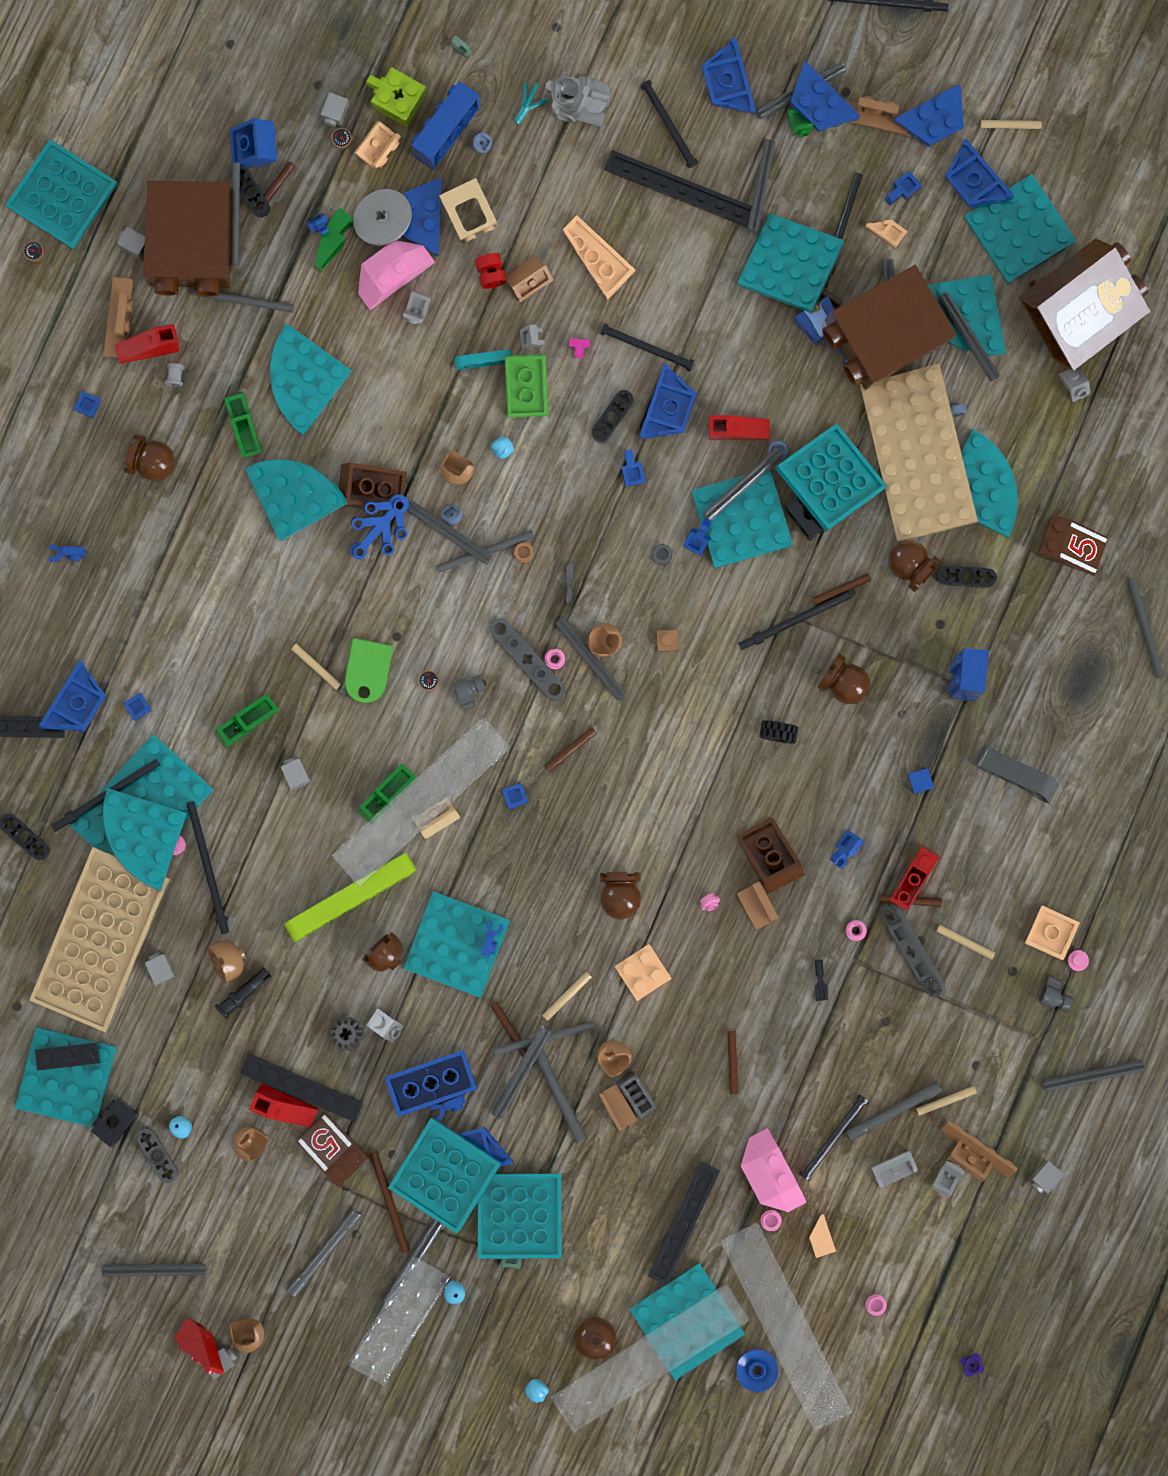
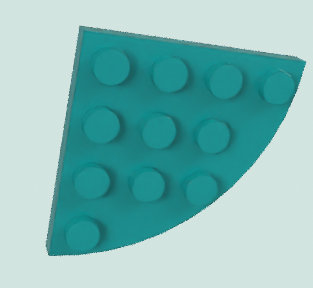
M992 274L928 285L957 335L948 344L962 351L971 352L938 300L946 292L951 296L987 355H1005L1006 351Z
M286 323L276 340L272 352L270 365L271 385L281 412L293 428L304 436L352 371Z
M973 429L961 453L978 519L976 523L1009 538L1014 527L1018 508V494L1014 475L1001 451L983 434Z
M276 459L262 461L245 468L279 541L288 539L348 503L335 483H332L321 471L306 463L295 460Z
M107 788L103 806V822L107 841L113 854L122 867L137 878L139 882L161 892L187 813Z

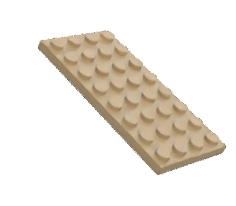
M940 364L890 376L867 390L861 384V391L882 478L888 486L885 488L897 541L910 540L978 522Z
M92 847L29 1001L107 1032L170 878H165L161 892L139 882L137 878L125 870L115 855Z

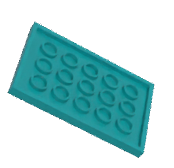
M153 734L98 795L154 759H157L160 763L159 767L119 792L187 813L186 821L190 817L186 803L194 801L197 809L214 789ZM104 802L77 818L78 821L69 826L92 847L114 855L105 834L103 822Z

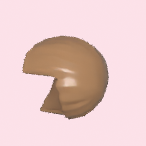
M450 450L444 457L440 470L443 479L447 483L462 485L470 480L475 466L469 459L459 455L454 450Z
M600 623L592 628L589 634L588 646L596 656H611L620 650L623 639L620 631L614 625Z
M616 1040L603 1043L597 1052L598 1063L610 1077L617 1076L626 1070L632 1059L630 1049L625 1044Z
M244 1127L235 1133L233 1147L239 1158L252 1162L262 1155L268 1144L269 1137L256 1127Z
M254 1318L235 1321L229 1326L231 1341L234 1347L241 1352L251 1353L255 1351L264 1340L263 1325L261 1321Z

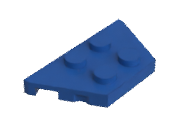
M733 38L729 44L716 52L714 57L708 59L702 65L706 86L712 106L754 114L756 109L736 38Z
M806 61L803 63L790 105L808 123H813L814 129L817 132L843 125V123L852 120L857 121L861 115Z
M960 84L894 118L893 122L907 129V133L918 138L927 147L962 130L964 122Z
M965 139L959 153L956 154L952 166L949 167L945 175L947 182L969 208L1012 200L1014 198L1012 192L970 142Z
M437 178L403 193L411 206L412 218L408 229L401 237L414 244L423 245L426 250L432 252L435 256H439L441 218L439 195L442 194V178Z
M665 363L639 436L641 439L684 433L697 393L691 387H688L684 380L677 376Z
M79 660L40 722V728L85 732L102 705L106 695L98 687L96 680L89 674L81 660Z
M486 1127L458 1133L502 1162L500 1167L513 1164L512 1158Z

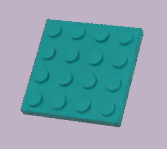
M49 139L5 206L74 250L118 183Z
M1033 174L1008 188L1014 195L1012 200L979 206L964 216L966 223L1007 285L1076 242V239Z
M769 213L737 284L739 287L813 314L844 246V240Z
M837 423L775 468L826 532L888 487Z
M770 469L712 520L706 535L711 537L707 545L714 569L793 546ZM745 475L691 491L701 523L704 520L703 512Z
M433 891L403 969L481 998L510 920ZM489 921L492 922L491 929L493 931H497L500 924L503 925L502 932L496 935L494 942H497L495 955L491 954L490 958L481 956Z
M36 1027L15 1109L94 1128L92 1124L100 1116L117 1047L99 1043L101 1063L37 1070L35 1054L37 1049L97 1042Z
M432 1117L388 1189L458 1234L502 1162Z
M561 1174L494 1175L478 1201V1259L562 1258Z
M700 1263L629 1308L674 1380L685 1375L745 1335Z

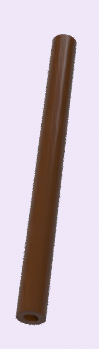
M371 1152L369 1155L401 1252H407L410 1249L390 1189H388L389 1185L378 1152Z

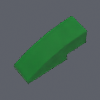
M341 208L333 215L326 227L329 231L323 234L315 265L319 273L325 269L345 246L346 240L343 235L353 224L352 217Z
M244 391L224 397L242 458L261 453L262 450Z
M265 694L218 727L214 734L227 750L267 721L279 709L270 697Z
M401 764L374 790L373 794L359 807L357 813L372 826L417 777Z

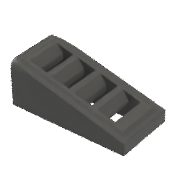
M634 1071L616 1082L640 1119L657 1109L656 1104ZM632 1081H635V1083L625 1088L626 1085H628ZM637 1087L640 1088V1090H638L631 1096L629 1095V1093ZM644 1094L645 1097L636 1103L634 1102L635 1099ZM648 1101L650 1103L641 1110L638 1109V1107L644 1104L645 1102Z

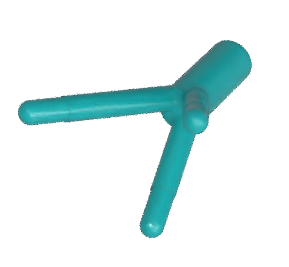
M524 83L522 107L513 120L519 125L529 110L548 101L545 98L529 106L538 88V83H535L528 99V84Z

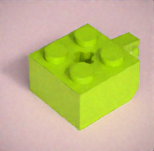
M392 67L385 78L381 77V79L370 75L366 81L367 85L374 89L373 93L375 95L371 100L372 107L381 114L408 128L427 96L426 86Z

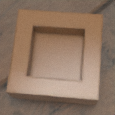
M677 630L657 631L658 652L678 651Z

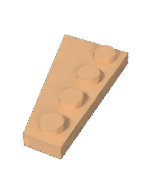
M577 215L563 229L565 236L607 300L635 273V269Z

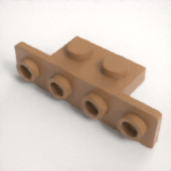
M870 96L860 97L858 103L845 100L861 115L857 121L852 120L849 123L911 137L907 133V129L893 122L894 118L903 114L898 112L899 106L895 105L894 102L875 101L876 99Z
M114 277L112 280L104 346L105 357L118 358L115 344L126 340L127 332H130L131 322L129 314L133 310V301L131 300L133 280L129 278Z
M947 1121L940 1129L943 1134L956 1142L948 1159L979 1181L983 1182L992 1167L1007 1178H1010L1017 1171V1167L1010 1160L1002 1158L994 1149L985 1146L975 1136L963 1131L958 1124Z

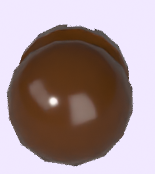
M135 434L133 438L136 441L134 444H129L124 463L128 464V468H125L124 472L134 475L138 471L142 477L150 481H159L168 477L175 465V457L170 447L161 441L152 440L146 443L145 436Z
M913 540L898 542L891 549L888 558L890 570L896 577L902 580H910L908 587L913 592L919 589L916 586L917 584H924L937 569L934 565L941 563L936 556L932 559L928 558L927 551L922 544Z
M839 653L830 666V669L833 671L831 674L826 673L818 688L823 692L826 688L831 689L832 695L839 702L847 705L857 704L868 695L870 689L868 674L857 665H846L844 662L846 657Z
M607 872V876L604 873H600V882H605L606 885L601 892L600 900L602 908L607 915L614 919L622 920L630 918L637 912L640 907L641 896L635 884L641 881L640 872H634V874Z

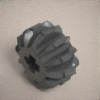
M340 1017L341 1025L334 1021L333 1024L337 1029H329V1032L335 1033V1036L329 1037V1040L337 1039L333 1047L336 1048L341 1043L340 1051L342 1052L345 1050L346 1045L349 1051H353L352 1043L359 1047L360 1044L356 1039H364L363 1036H358V1033L363 1032L364 1029H356L360 1024L359 1021L351 1025L352 1017L348 1018L347 1024L344 1017ZM345 1028H348L347 1031L351 1030L352 1035H349V1040H345L346 1037L342 1038L341 1036Z

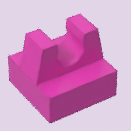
M570 339L569 347L575 348V358H583L584 348H590V340Z

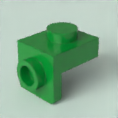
M795 109L787 111L791 135H797L798 137L808 136L814 128L813 123H808Z

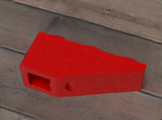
M175 325L155 327L115 344L119 364L179 352V341Z
M709 415L708 440H770V419L732 415Z
M921 844L890 901L908 911L937 863L940 854Z
M261 1083L249 1110L268 1119L310 1128L318 1108Z
M187 1318L174 1337V1340L180 1344L178 1348L187 1354L190 1353V1358L194 1362L202 1364V1369L212 1375L215 1372L222 1375L224 1370L213 1334L201 1323Z

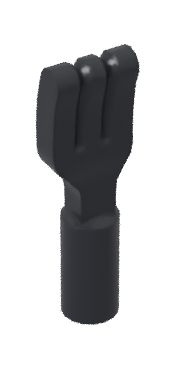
M814 960L817 983L815 985L816 1001L829 1000L828 987L823 981V960Z

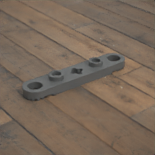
M505 619L494 620L490 626V632L497 642L547 698L554 701L561 699L565 693L564 684ZM498 624L506 626V632L502 635L495 633L494 629ZM524 655H526V656H530V655H531V656H532V658H531L532 664H530V665H529V663L523 664V663H522V662L524 661L523 656H524ZM553 684L561 688L560 693L556 696L549 693V687Z
M894 903L886 905L881 911L882 920H885L884 922L889 927L888 930L918 981L925 988L926 994H929L930 997H938L945 991L943 979L901 908ZM889 910L895 912V919L889 915ZM914 948L915 952L912 953L910 949ZM931 982L937 984V991L932 988Z

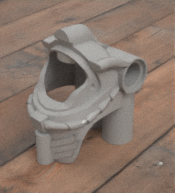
M562 71L561 77L557 78L554 82L548 81L546 83V91L551 93L553 100L551 109L558 119L566 122L578 120L602 128L606 112L603 110L608 108L612 94L609 92L610 89L607 84L590 78L589 75L579 78L569 77L566 71Z

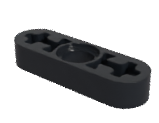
M240 165V173L242 172L247 181L243 183L240 179V192L257 217L267 216L271 209L270 204L248 169ZM249 187L256 188L252 196L246 195V190ZM256 200H259L261 205H263V209L261 211L258 209V206L255 203Z
M619 391L594 425L592 437L596 442H606L631 408L633 395L629 391ZM626 395L628 396L629 403H623V405L621 406V410L624 411L621 412L617 408L620 404L619 397H625ZM610 411H615L619 416L615 422L609 421L606 417ZM604 421L608 425L605 429L606 436H600L599 438L597 437L598 433L596 430H602L604 423L601 422Z
M946 565L937 572V580L942 585L990 588L996 583L997 574L994 570L988 568ZM948 570V574L955 575V570L959 571L957 575L958 582L954 581L956 577H949L948 581H946L941 574ZM965 571L970 572L973 576L972 581L964 582L961 579V574ZM976 572H979L978 577H984L988 573L989 577L993 578V580H990L987 584L984 579H979L978 583H975L977 578Z
M5 814L1 817L0 828L33 858L44 860L49 856L50 848L48 844L19 818L12 814ZM6 819H13V825L17 828L21 825L22 828L18 829L15 835H13L12 833L15 830L11 827L6 828L7 823L5 821ZM23 831H27L30 834V840L26 843H22L19 839V835ZM34 842L39 847L44 846L43 852L45 853L43 855H36L37 850L33 846L30 849L27 847Z

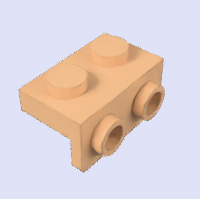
M377 121L354 154L371 168H381L387 162L388 158L386 156L389 152L394 151L400 143L398 140L401 136L398 133L392 132L382 122Z

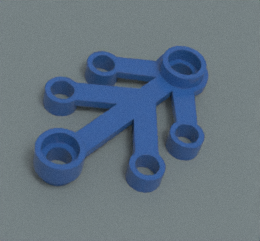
M396 494L389 501H367L364 504V510L368 514H374L377 510L388 511L384 516L367 518L356 516L351 519V526L356 530L362 529L363 526H374L361 542H355L350 546V554L355 559H363L366 556L367 548L381 531L383 542L381 551L388 556L393 554L394 546L391 544L390 521L395 516L396 529L394 535L397 539L404 540L408 534L404 528V513L409 508L408 499L401 494ZM401 501L402 507L396 508V503ZM369 504L374 505L372 511L367 510ZM356 520L361 521L359 526H354ZM403 530L404 535L399 537L398 531ZM386 546H391V550L389 552L384 551V548ZM358 548H362L363 550L362 554L360 555L356 554V550Z

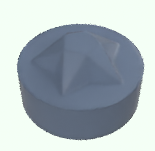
M477 133L471 139V147L477 153H485L492 146V139L487 133Z
M956 402L950 405L953 418L964 415L967 412L965 404Z
M776 440L770 444L768 454L775 448H778L783 453V457L779 461L784 460L788 456L789 446L786 442Z
M449 505L441 513V518L448 525L457 524L463 516L462 511L457 505Z

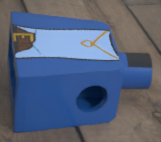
M827 296L817 303L813 314L803 311L795 316L794 322L815 345L824 340L828 348L832 349L822 333V328L827 326L824 320L834 311L831 301Z

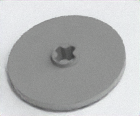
M391 189L374 191L358 204L353 216L354 229L357 235L370 245L383 246L398 240L408 229L412 218L411 206L405 196L398 191Z

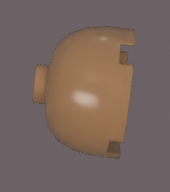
M220 941L208 946L207 950L212 965L215 964L218 969L216 973L224 983L236 979L242 973L244 967L243 959L246 956L241 947L237 948L234 943L229 941Z

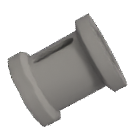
M167 363V380H165L164 384L170 387H182L181 376L184 366L176 363Z

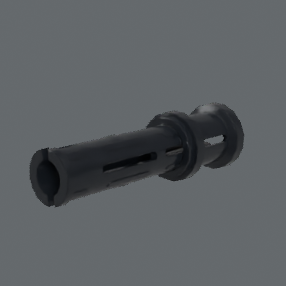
M263 967L236 992H230L222 1003L216 1004V1009L227 1020L235 1009L242 1007L244 1000L272 978L271 974Z

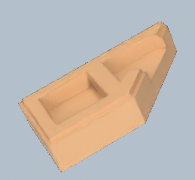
M893 220L867 223L865 228L894 249H896L908 232Z
M821 1214L809 1237L816 1258L836 1252L824 1214Z

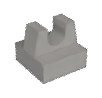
M528 325L520 329L522 350H530L531 348L544 345V340L538 339V335L543 333L542 328L536 325Z

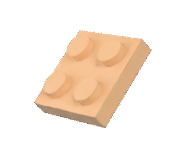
M1041 906L1024 944L1063 961L1080 922L1045 906Z
M650 944L614 966L636 1001L672 979Z

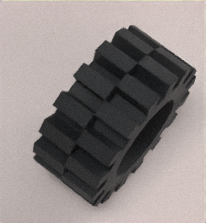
M762 720L759 737L770 741L795 744L799 727L784 722Z

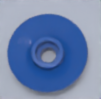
M754 1349L746 1352L739 1359L736 1372L738 1380L743 1387L753 1392H763L775 1384L779 1370L775 1358L770 1353ZM759 1366L761 1372L756 1374L753 1372V1368Z

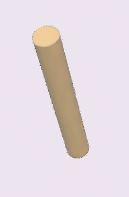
M981 120L980 128L1041 129L1042 121Z
M298 644L292 647L291 650L335 690L341 687L342 684Z
M939 925L936 932L991 960L995 955L994 951L942 925Z
M585 972L542 1016L549 1021L592 977Z
M972 1086L917 1107V1114L920 1116L977 1094L976 1089Z

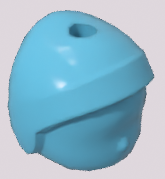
M504 436L497 438L490 446L495 456L499 459L507 458L514 452L512 442Z
M177 1116L169 1123L170 1133L180 1139L187 1138L192 1130L191 1122L183 1116Z
M454 1280L448 1282L444 1288L446 1301L450 1304H458L464 1300L465 1289L461 1283Z
M539 1379L531 1380L525 1388V1395L532 1402L536 1403L542 1402L549 1393L546 1384Z

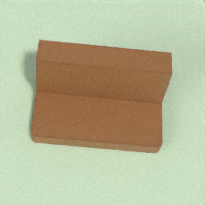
M537 256L506 275V283L511 287L520 303L554 280L546 265Z
M760 882L737 893L755 929H759L779 918Z
M617 1084L599 1094L619 1131L637 1121Z

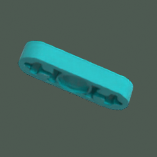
M500 350L457 356L454 358L455 369L463 370L505 364V356L513 355L512 350Z

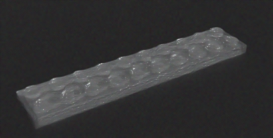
M482 717L331 857L360 887L511 747L491 724Z
M758 1222L720 1240L814 1431L851 1414L852 1411Z
M726 1283L552 1395L551 1398L572 1432L575 1433L745 1324L750 1318Z

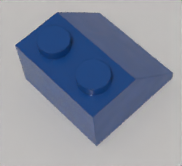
M253 118L230 129L232 163H240V165L248 168L266 166L277 161L274 121Z

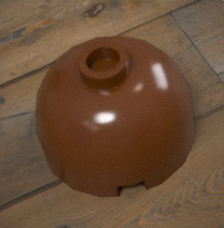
M390 931L389 935L383 936L370 949L371 954H365L362 958L375 971L383 972L389 968L393 971L401 963L399 958L403 954V947L398 937Z
M591 1317L584 1320L578 1326L575 1334V1343L583 1356L588 1359L598 1360L605 1358L613 1351L617 1337L615 1329L609 1321L599 1317Z

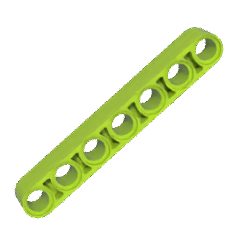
M404 853L287 921L284 926L293 942H296L412 875L417 869L408 853Z

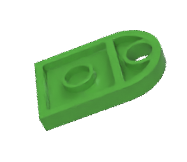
M352 638L344 686L347 694L353 700L359 703H370L381 697L386 687L393 646ZM360 687L368 689L369 695L367 698H361L358 695Z

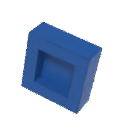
M82 391L74 410L93 419L102 400Z
M141 692L123 703L134 721L152 711Z
M928 768L908 774L913 794L934 788Z
M522 783L502 790L509 810L528 803Z

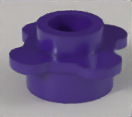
M974 1353L970 1357L964 1356L961 1358L960 1362L964 1366L965 1376L971 1377L972 1374H982L984 1372L979 1354Z

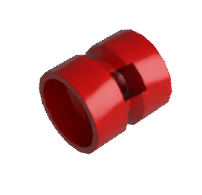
M499 253L486 254L475 259L477 272L481 273L479 280L482 289L496 288L507 282L504 270L500 269L502 261Z

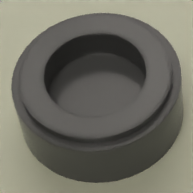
M659 544L652 551V558L658 565H666L672 559L673 553L668 545Z

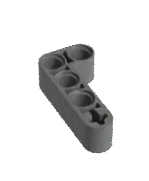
M988 747L983 748L975 764L979 769L1032 793L1034 797L1045 803H1050L1059 786L1057 781L1051 776Z

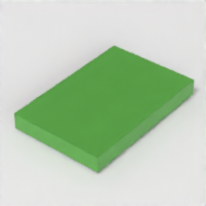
M546 354L505 356L508 417L548 416Z

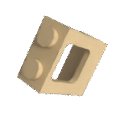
M476 178L439 195V199L442 205H444L460 242L465 240L467 243L477 238L475 234L482 231L486 234L495 229L494 225L497 224V221ZM475 198L487 222L471 231H466L457 215L455 207Z

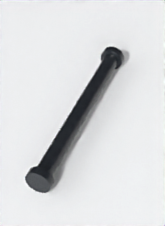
M651 80L645 81L640 85L641 89L645 90L684 156L688 169L698 164V160L694 159L651 86Z
M606 323L602 327L600 334L603 336L606 334L683 366L689 372L691 371L694 364L692 359L689 361L608 327Z
M860 1094L857 1097L856 1103L803 1172L799 1173L808 1182L811 1179V1174L862 1107L869 1103Z

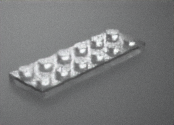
M415 1256L349 1360L348 1365L384 1386L451 1277Z

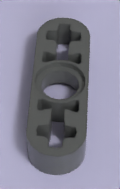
M149 1128L140 1130L136 1137L137 1143L159 1179L164 1183L175 1181L178 1177V1169L156 1133ZM143 1133L151 1134L150 1142L152 1145L156 1142L158 1146L152 1147L147 1151L146 1148L150 1147L147 1141L142 1142ZM156 1149L163 1153V1159L159 1162L152 1159V1152ZM167 1160L169 1164H165L168 1170H173L172 1178L164 1177V1168L158 1169L157 1165H161Z

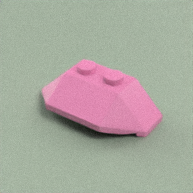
M396 240L386 245L361 264L358 294L369 310H372L433 265L435 261L423 245Z
M768 1128L749 1137L741 1168L760 1204L786 1212L805 1204L806 1200Z

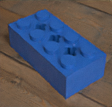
M460 81L456 86H451L447 93L448 97L444 102H439L435 109L436 113L432 118H427L420 134L417 133L411 141L414 157L432 170L436 168L481 107L479 94Z
M963 648L953 658L949 668V673H953L951 681L948 682V694H951L950 699L976 701L985 693L988 650Z
M465 1050L385 1077L398 1117L478 1089ZM449 1070L457 1074L454 1082L447 1081L446 1076L449 1075ZM429 1077H432L433 1080L436 1079L437 1084L434 1085V1089H431V1086L427 1087L426 1083L429 1082ZM409 1084L417 1087L414 1096H411V1093L408 1094L406 1091L409 1089Z

